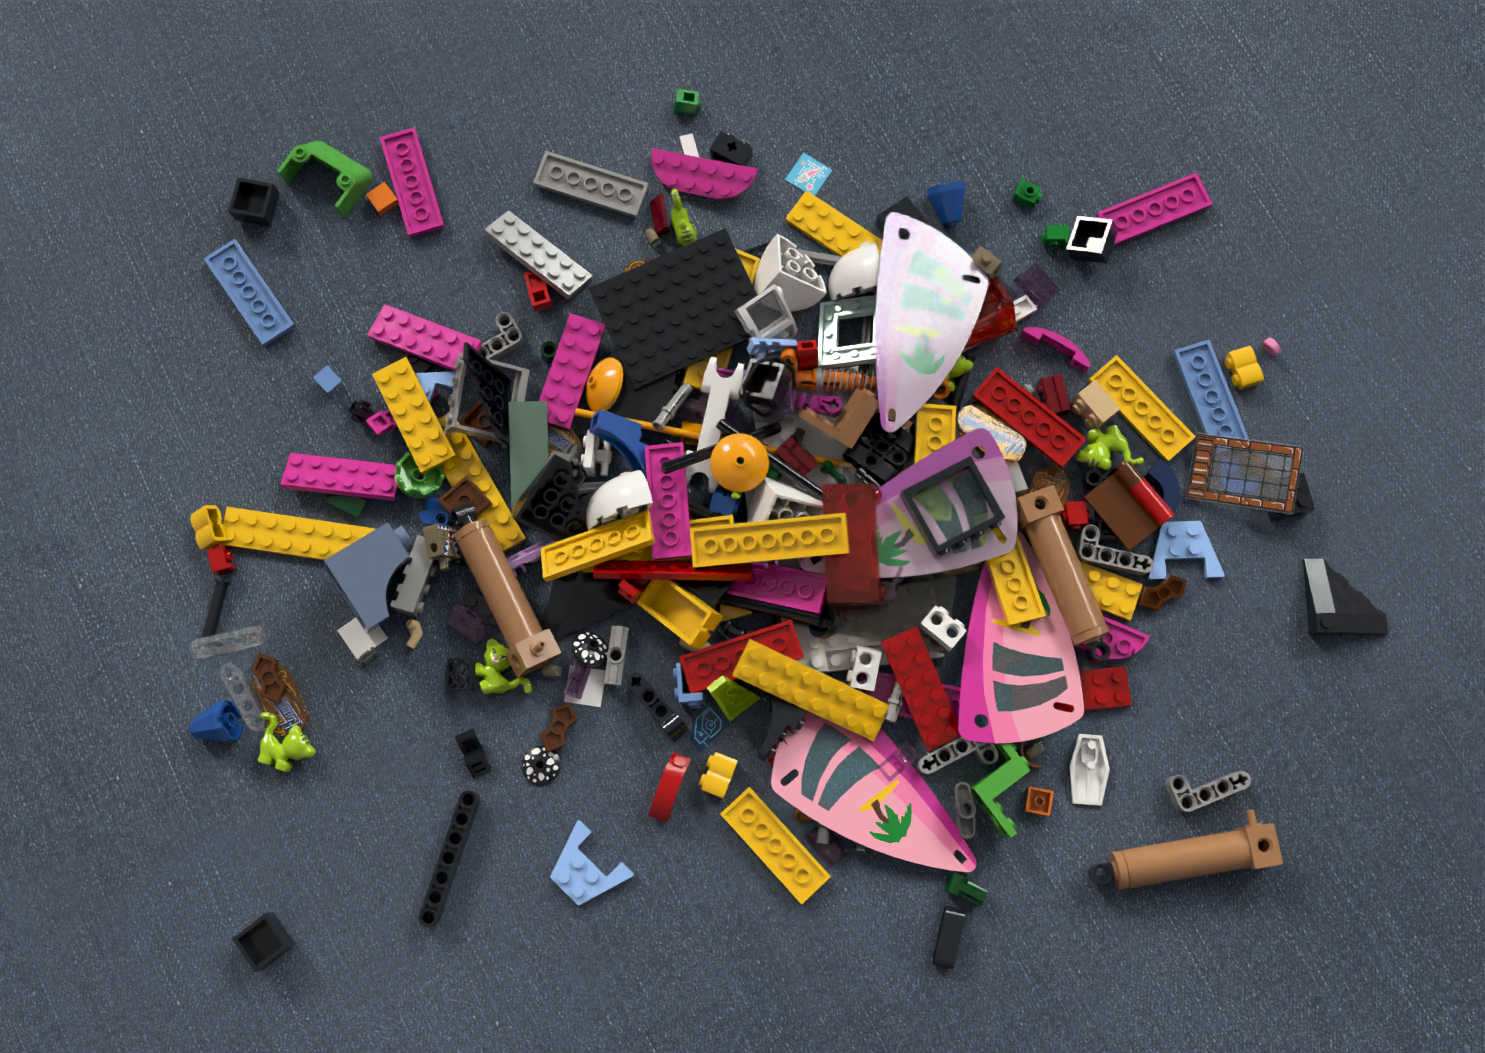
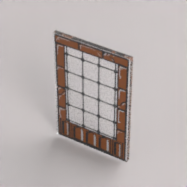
M1197 432L1185 499L1293 515L1301 463H1303L1304 446Z

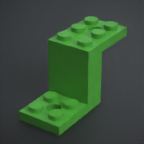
M993 743L1005 762L973 785L971 791L974 799L1004 838H1012L1017 834L1015 831L1016 825L1010 818L1006 819L1002 813L1004 809L997 801L994 802L993 799L1030 771L1028 768L1029 763L1023 756L1020 757L1015 751L1017 747L1014 743Z

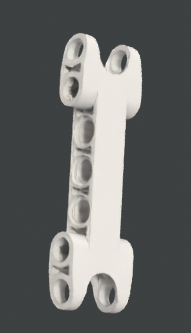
M710 358L701 386V392L710 395L697 450L717 444L720 441L722 431L717 429L716 425L720 419L725 420L729 399L739 400L740 395L738 391L744 376V364L738 363L731 377L722 378L717 373V358ZM687 450L686 454L692 453L694 451ZM711 458L686 467L687 488L692 476L697 472H702L708 476L709 493L716 491L719 483L715 480L711 471Z

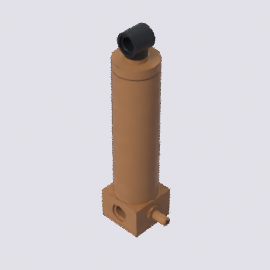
M1054 485L1018 497L1016 499L1017 528L1019 532L1025 530L1074 645L1084 644L1086 646V657L1091 663L1098 664L1109 658L1111 649L1107 643L1103 642L1102 636L1110 631L1059 514L1064 508ZM1095 648L1101 651V657L1095 654Z
M471 503L452 509V520L458 528H461L454 534V538L510 648L505 654L516 677L519 678L551 663L561 654V651L550 629L542 630L488 520L477 521V513Z
M1251 809L1246 811L1249 824L1245 825V827L1234 828L1233 831L1110 852V862L1093 864L1089 868L1088 876L1096 884H1106L1114 881L1118 890H1125L1239 869H1259L1282 865L1283 860L1274 823H1257L1255 812ZM1099 868H1102L1105 872L1102 879H1098L1096 876Z

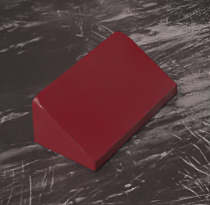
M659 193L650 203L653 226L658 236L669 233L664 195Z

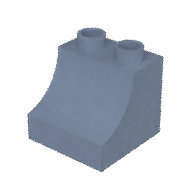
M388 522L324 560L325 570L366 634L388 620L389 613L386 605L387 585L393 575L406 565L409 559L408 552L414 546L411 538L402 526L393 530Z

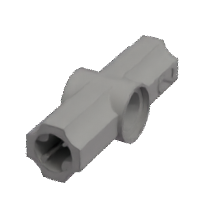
M612 626L609 650L607 652L605 685L621 686L629 631L627 627ZM615 651H619L622 653V656L618 661H614L611 659V656Z

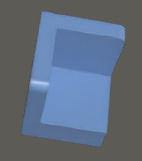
M328 365L313 377L331 398L335 396L332 391L342 383V380Z

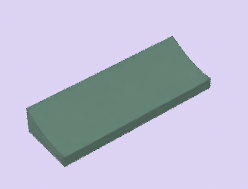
M548 401L509 402L511 509L514 508L520 496L543 469L549 458Z

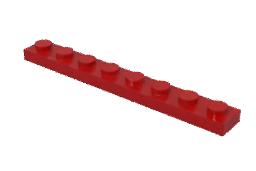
M608 560L594 565L593 579L751 581L752 562L693 568L692 561Z

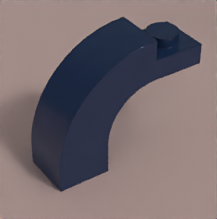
M1160 459L1144 478L1156 488L1158 495L1175 513L1180 501V485L1173 470Z

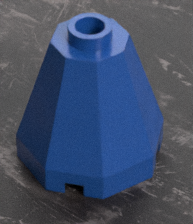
M964 181L949 182V185L938 184L927 188L928 200L941 224L946 225V228L957 226V223L961 221L965 193Z
M223 700L216 702L192 720L189 727L190 733L195 739L239 740L243 731V724H238V718H242L241 712L233 701Z

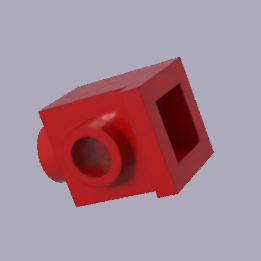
M218 544L213 546V549L207 550L212 573L219 576L237 571V567L231 563L233 562L232 552L226 549L225 544Z

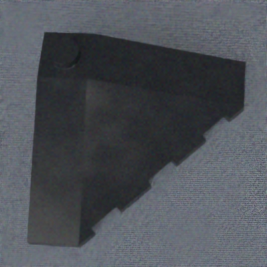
M466 342L464 343L463 350L464 363L495 436L508 445L510 441L509 402L511 401V379Z
M554 454L512 509L514 520L556 541L588 531L584 523L586 517L583 506L580 505L578 499L580 494L577 482L573 480L572 463Z
M1303 559L1309 636L1388 634L1386 614L1370 603L1371 601L1360 591L1355 590L1349 584L1350 582L1339 572L1336 573L1328 565V562L1324 559Z
M580 570L555 579L540 626L543 631L550 629L557 643L565 635L570 633L574 635L587 629L586 626L597 621L600 623L611 618V614L619 610L624 612L630 609L632 603L618 593V590L621 588L618 586L620 583L611 579H593V572L583 573Z

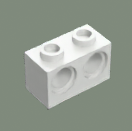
M935 605L918 627L950 652L967 630L964 629L965 626L957 619L953 620L948 616L949 612L941 606L938 608ZM931 617H938L941 620V624L934 625L931 622ZM948 629H953L956 632L955 638H950L947 635Z
M856 645V649L852 650L850 662H853L852 670L848 669L847 681H849L850 687L874 691L882 653L879 649ZM869 654L870 659L868 662H860L861 655ZM859 673L866 674V679L863 682L856 680Z

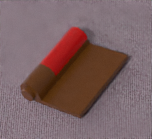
M1123 460L1115 467L1117 470L1083 498L1126 549L1130 551L1174 516L1175 513L1130 461L1126 463Z

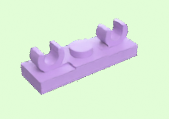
M548 538L507 557L515 576H517L515 571L517 567H521L526 572L524 563L538 561L541 558V548L558 541Z

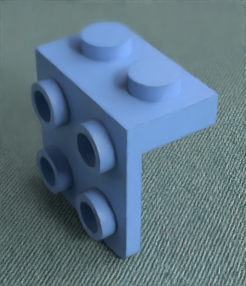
M676 663V668H673L674 680L678 683V688H675V699L683 707L688 706L690 709H700L702 705H707L706 696L702 692L686 694L685 674L681 663Z

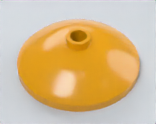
M606 358L600 361L587 379L586 401L589 408L594 412L600 409L605 411L610 409L620 393L623 382V369L617 359Z
M732 434L723 438L715 446L711 454L710 467L715 480L722 487L733 492H747L756 488L765 479L769 468V458L765 447L756 438L747 434ZM742 458L744 463L738 464L737 459Z

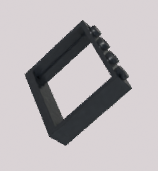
M971 456L902 490L899 495L933 557L938 554L940 557L950 552L949 548L955 545L959 548L968 543L967 539L974 537V539L979 538L985 534L984 530L991 528V530L996 529L1002 525L1001 522L1005 519L1002 510ZM968 469L994 517L938 545L912 497Z

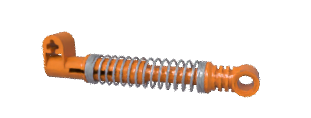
M786 348L779 354V358L785 362L786 359H790V365L795 370L797 389H811L812 392L825 390L826 393L828 390H831L832 393L837 391L838 394L840 391H843L844 394L846 391H849L852 394L856 388L861 391L865 388L867 390L870 389V391L873 390L874 394L878 392L877 377H875L874 371L872 376H869L867 370L866 376H864L862 370L860 373H856V370L854 372H850V370L844 372V369H842V372H838V369L836 371H832V369L826 371L825 368L823 371L822 368L799 370L798 355L795 350ZM947 377L941 383L944 387L937 389L932 394L933 397L944 399L949 395L950 387ZM792 378L788 388H792Z

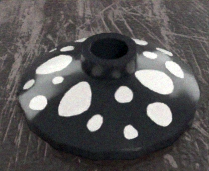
M582 632L574 637L571 650L579 662L586 666L595 667L600 666L606 661L608 647L606 642L597 634Z
M544 746L531 748L522 759L524 776L529 782L536 785L551 783L560 772L561 761L559 755L555 751L546 753ZM539 761L544 763L541 769L537 767Z

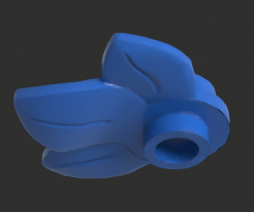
M434 496L428 497L426 503L427 510L418 513L421 521L426 525H433L436 523L440 524L439 520L445 518L443 525L450 526L452 522L450 513L442 506L438 498Z

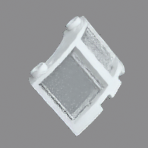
M775 284L734 311L744 330L751 334V338L748 339L749 343L752 338L792 339L797 335L798 329L783 298L785 294ZM760 353L754 354V356L757 358Z

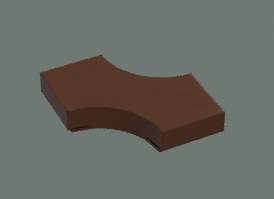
M1167 574L1166 578L1159 585L1154 587L1144 586L1138 605L1158 611L1165 601L1171 598H1182L1187 580Z
M258 653L251 671L261 681L262 689L260 696L280 704L288 685L283 683L278 676L277 664L279 660Z
M571 702L552 709V723L546 731L540 734L546 753L565 747V732L571 724L577 721Z

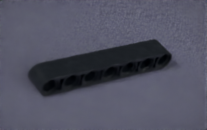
M464 791L457 802L419 914V922L424 927L435 926L441 919L480 804V797L474 791ZM471 794L474 797V802L468 806L465 798ZM461 814H466L468 818L464 825L459 823ZM455 833L461 836V841L458 844H454L452 841ZM450 852L454 855V861L451 864L447 863L445 859L446 855ZM442 872H445L448 876L444 884L439 881V875ZM435 892L441 895L439 903H435L432 899V895ZM428 912L434 914L432 923L426 921L425 917Z

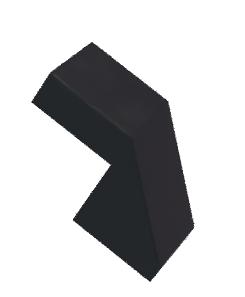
M474 729L456 735V742L464 755L465 765L471 776L475 778L491 771L482 744Z

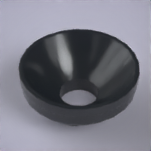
M826 604L822 608L820 624L818 626L809 624L811 635L820 640L834 636L841 625L839 611L833 605Z

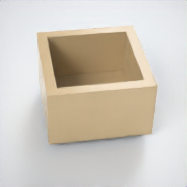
M1096 380L1080 391L1071 402L1073 412L1081 416L1089 430L1100 429L1112 420L1120 410L1119 406Z

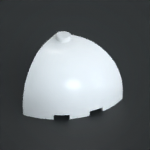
M776 234L761 257L755 275L754 289L757 295L775 284L783 290L785 294L783 298L790 311L809 308L827 294L822 276L817 275L813 269L815 267L814 263L806 254L803 257L795 249L797 247L785 237ZM771 294L760 300L761 304L779 310Z
M868 241L859 244V248L845 254L835 264L828 283L831 301L843 300L867 294V292L877 291L880 255L876 243L871 244Z
M642 471L621 473L620 476L603 484L593 494L586 510L588 531L647 509L648 511L650 510L653 501L648 483Z
M766 476L754 491L749 507L748 522L824 515L827 506L814 495L796 485Z

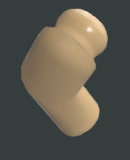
M409 619L406 627L409 629L411 637L406 645L415 649L423 635V631L417 620Z

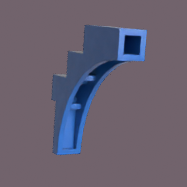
M602 409L593 414L589 432L615 447L625 457L634 471H642L647 481L645 446L650 445L639 442L642 437V424Z

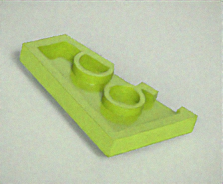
M724 676L713 681L707 687L730 722L761 698L756 692Z

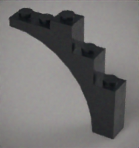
M768 693L771 707L770 728L767 738L758 753V758L762 761L774 755L777 750L775 745L778 741L782 743L788 734L786 730L794 734L796 729L800 731L806 722L803 720L805 717L803 711L771 693Z

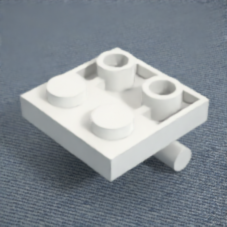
M588 430L587 436L584 435L583 447H585V454L581 456L583 470L586 471L588 476L596 477L597 463H600V476H608V468L612 459L611 444L604 440L603 450H599L600 440L598 436L590 433V430Z

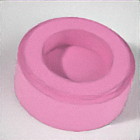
M1269 337L1263 342V347L1269 355L1276 356L1281 352L1280 346L1274 339Z

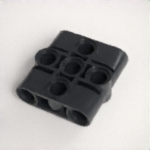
M877 412L870 419L853 448L848 447L842 454V457L855 469L863 467L866 473H870L882 486L896 477L914 454L915 437L902 427H899L894 432L885 431L881 426L880 413ZM893 434L896 438H891L888 435ZM862 437H867L870 441H864ZM877 448H883L885 452H880ZM893 459H898L901 463H896ZM866 462H872L874 466H869Z

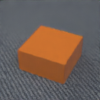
M385 182L366 194L380 216L399 205L398 199Z
M1027 787L1023 812L1050 816L1054 791Z

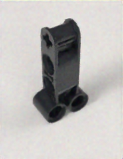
M1115 468L1109 469L1103 475L1099 470L1092 469L1083 477L1082 484L1086 489L1093 490L1105 481L1108 475H1112L1117 470ZM1089 476L1095 477L1097 482L1095 484L1091 483ZM1094 511L1095 526L1100 531L1098 544H1101V542L1118 543L1119 539Z
M633 673L628 677L627 684L659 722L673 742L689 730L682 719L671 710L641 674ZM638 681L641 685L638 687L634 682ZM654 694L653 701L645 702L647 695ZM660 709H667L665 716L658 717L657 714Z

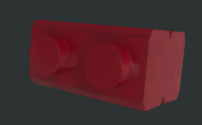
M1062 374L1041 378L1037 383L1038 385H1036V392L1038 396H1041L1042 403L1058 416L1069 414L1072 408Z
M790 435L775 450L776 456L804 476L818 464V461L793 435Z

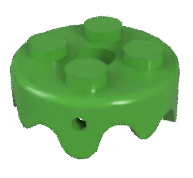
M407 452L398 461L394 473L398 488L413 498H427L435 494L439 490L445 476L442 465L422 474L423 479H416L413 474L422 473L411 452Z

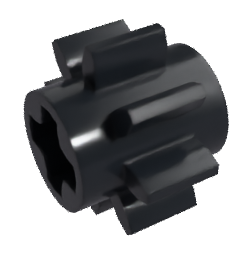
M361 399L359 402L354 401L349 408V413L352 414L350 419L357 423L366 422L373 414V410L370 409L371 404Z

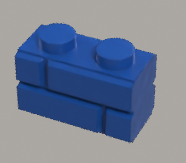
M719 486L713 493L709 509L712 512H721V514L726 516L732 515L733 512L737 513L742 498L738 500L731 497L733 491H728L724 487Z

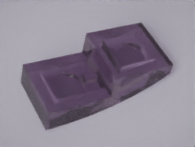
M906 741L875 769H879L890 782L919 757V754ZM894 758L896 760L894 765L899 764L901 767L889 776L882 767Z

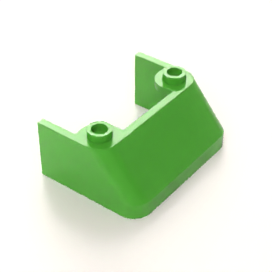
M313 141L296 146L277 170L279 175L289 185L304 163L308 162L310 158L338 173L337 185L344 193L335 204V207L341 217L346 219L372 183L373 176L371 172L322 141Z

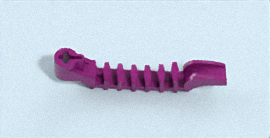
M717 367V373L722 378L731 377L735 372ZM795 390L785 405L789 410L797 411L800 407L804 410L808 407L817 414L829 418L838 417L842 409V402L836 396L813 395L811 398L806 396L807 393L802 395L796 394L797 391ZM832 404L836 405L834 410L830 409Z

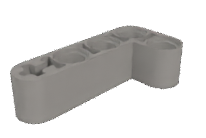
M507 312L499 313L496 317V324L501 333L484 342L478 351L480 354H486L485 358L498 361L518 350L524 344V338L512 316ZM503 321H510L506 326L501 325ZM515 335L519 336L516 341L510 340ZM503 345L500 350H494L495 346ZM467 371L465 377H470V374H469L468 371Z
M1087 525L1080 531L1076 546V555L1079 561L1092 566L1136 576H1144L1153 569L1154 562L1148 556L1098 545L1100 531L1095 525ZM1085 531H1090L1093 534V539L1087 538ZM1082 549L1089 551V558L1082 555ZM1102 553L1108 556V562L1101 559ZM1120 558H1125L1127 560L1128 565H1122L1120 563ZM1140 563H1143V566L1146 567L1144 570L1142 569L1143 567L1139 565Z
M960 737L919 759L917 770L923 775L931 774L973 751L982 764L990 765L997 761L999 754L993 743H977L976 741H969ZM958 742L965 744V752L962 753L957 750ZM986 750L990 751L993 755L991 761L985 760L983 756ZM941 751L948 753V761L943 762L940 760L939 753ZM924 760L926 763L935 760L936 763L929 766V771L927 768H922Z
M1245 771L1232 772L1194 789H1191L1187 779L1182 775L1170 776L1165 781L1166 790L1174 807L1179 812L1196 810L1246 789L1251 784L1250 775ZM1239 777H1241L1242 781H1240L1238 784L1231 783L1232 781L1238 780ZM1175 779H1177L1180 782V788L1178 790L1175 789L1173 786V781ZM1219 783L1224 785L1223 793L1219 792L1217 788ZM1201 790L1206 792L1207 798L1205 801L1200 798ZM1183 798H1186L1189 802L1187 808L1182 806Z

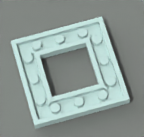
M876 295L820 303L818 368L830 369L876 363ZM874 315L873 343L838 347L840 320Z

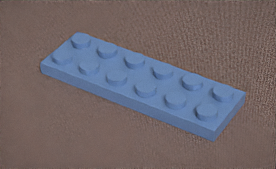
M233 239L204 258L264 347L296 327L236 239Z
M1210 340L1174 350L1172 352L1204 435L1249 440ZM1218 446L1215 455L1230 451L1231 449L1225 448L1233 447Z

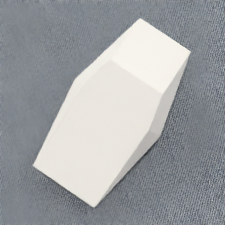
M1078 734L1069 766L1072 803L1102 806L1110 770L1102 735Z

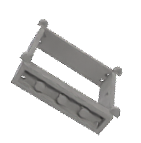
M459 353L455 361V368L457 370L456 376L454 375L451 385L454 388L448 401L450 411L445 418L447 426L445 427L444 434L449 435L450 431L499 442L502 443V448H507V445L492 432L457 424L466 372L463 353ZM486 358L500 371L514 374L510 402H524L530 370Z

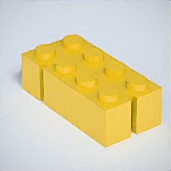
M652 579L637 601L639 606L690 646L699 649L703 648L711 636L709 631H714L723 617L684 586H681L676 580Z

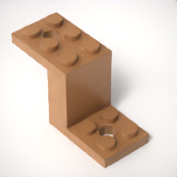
M856 388L834 424L824 417L820 420V415L808 407L806 410L800 407L796 414L852 449L876 409L879 411V402L876 400V394L865 388L862 391ZM891 408L889 409L888 417L895 421L896 411ZM908 420L902 426L909 429L913 422Z

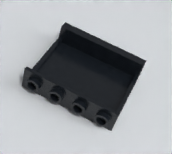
M612 348L610 358L617 359L621 363L623 382L615 403L607 411L624 418L653 423L659 416L662 407L666 406L679 390V384L676 382L677 376L681 377L682 370L638 390H634L617 350ZM669 420L665 426L672 427L673 420Z

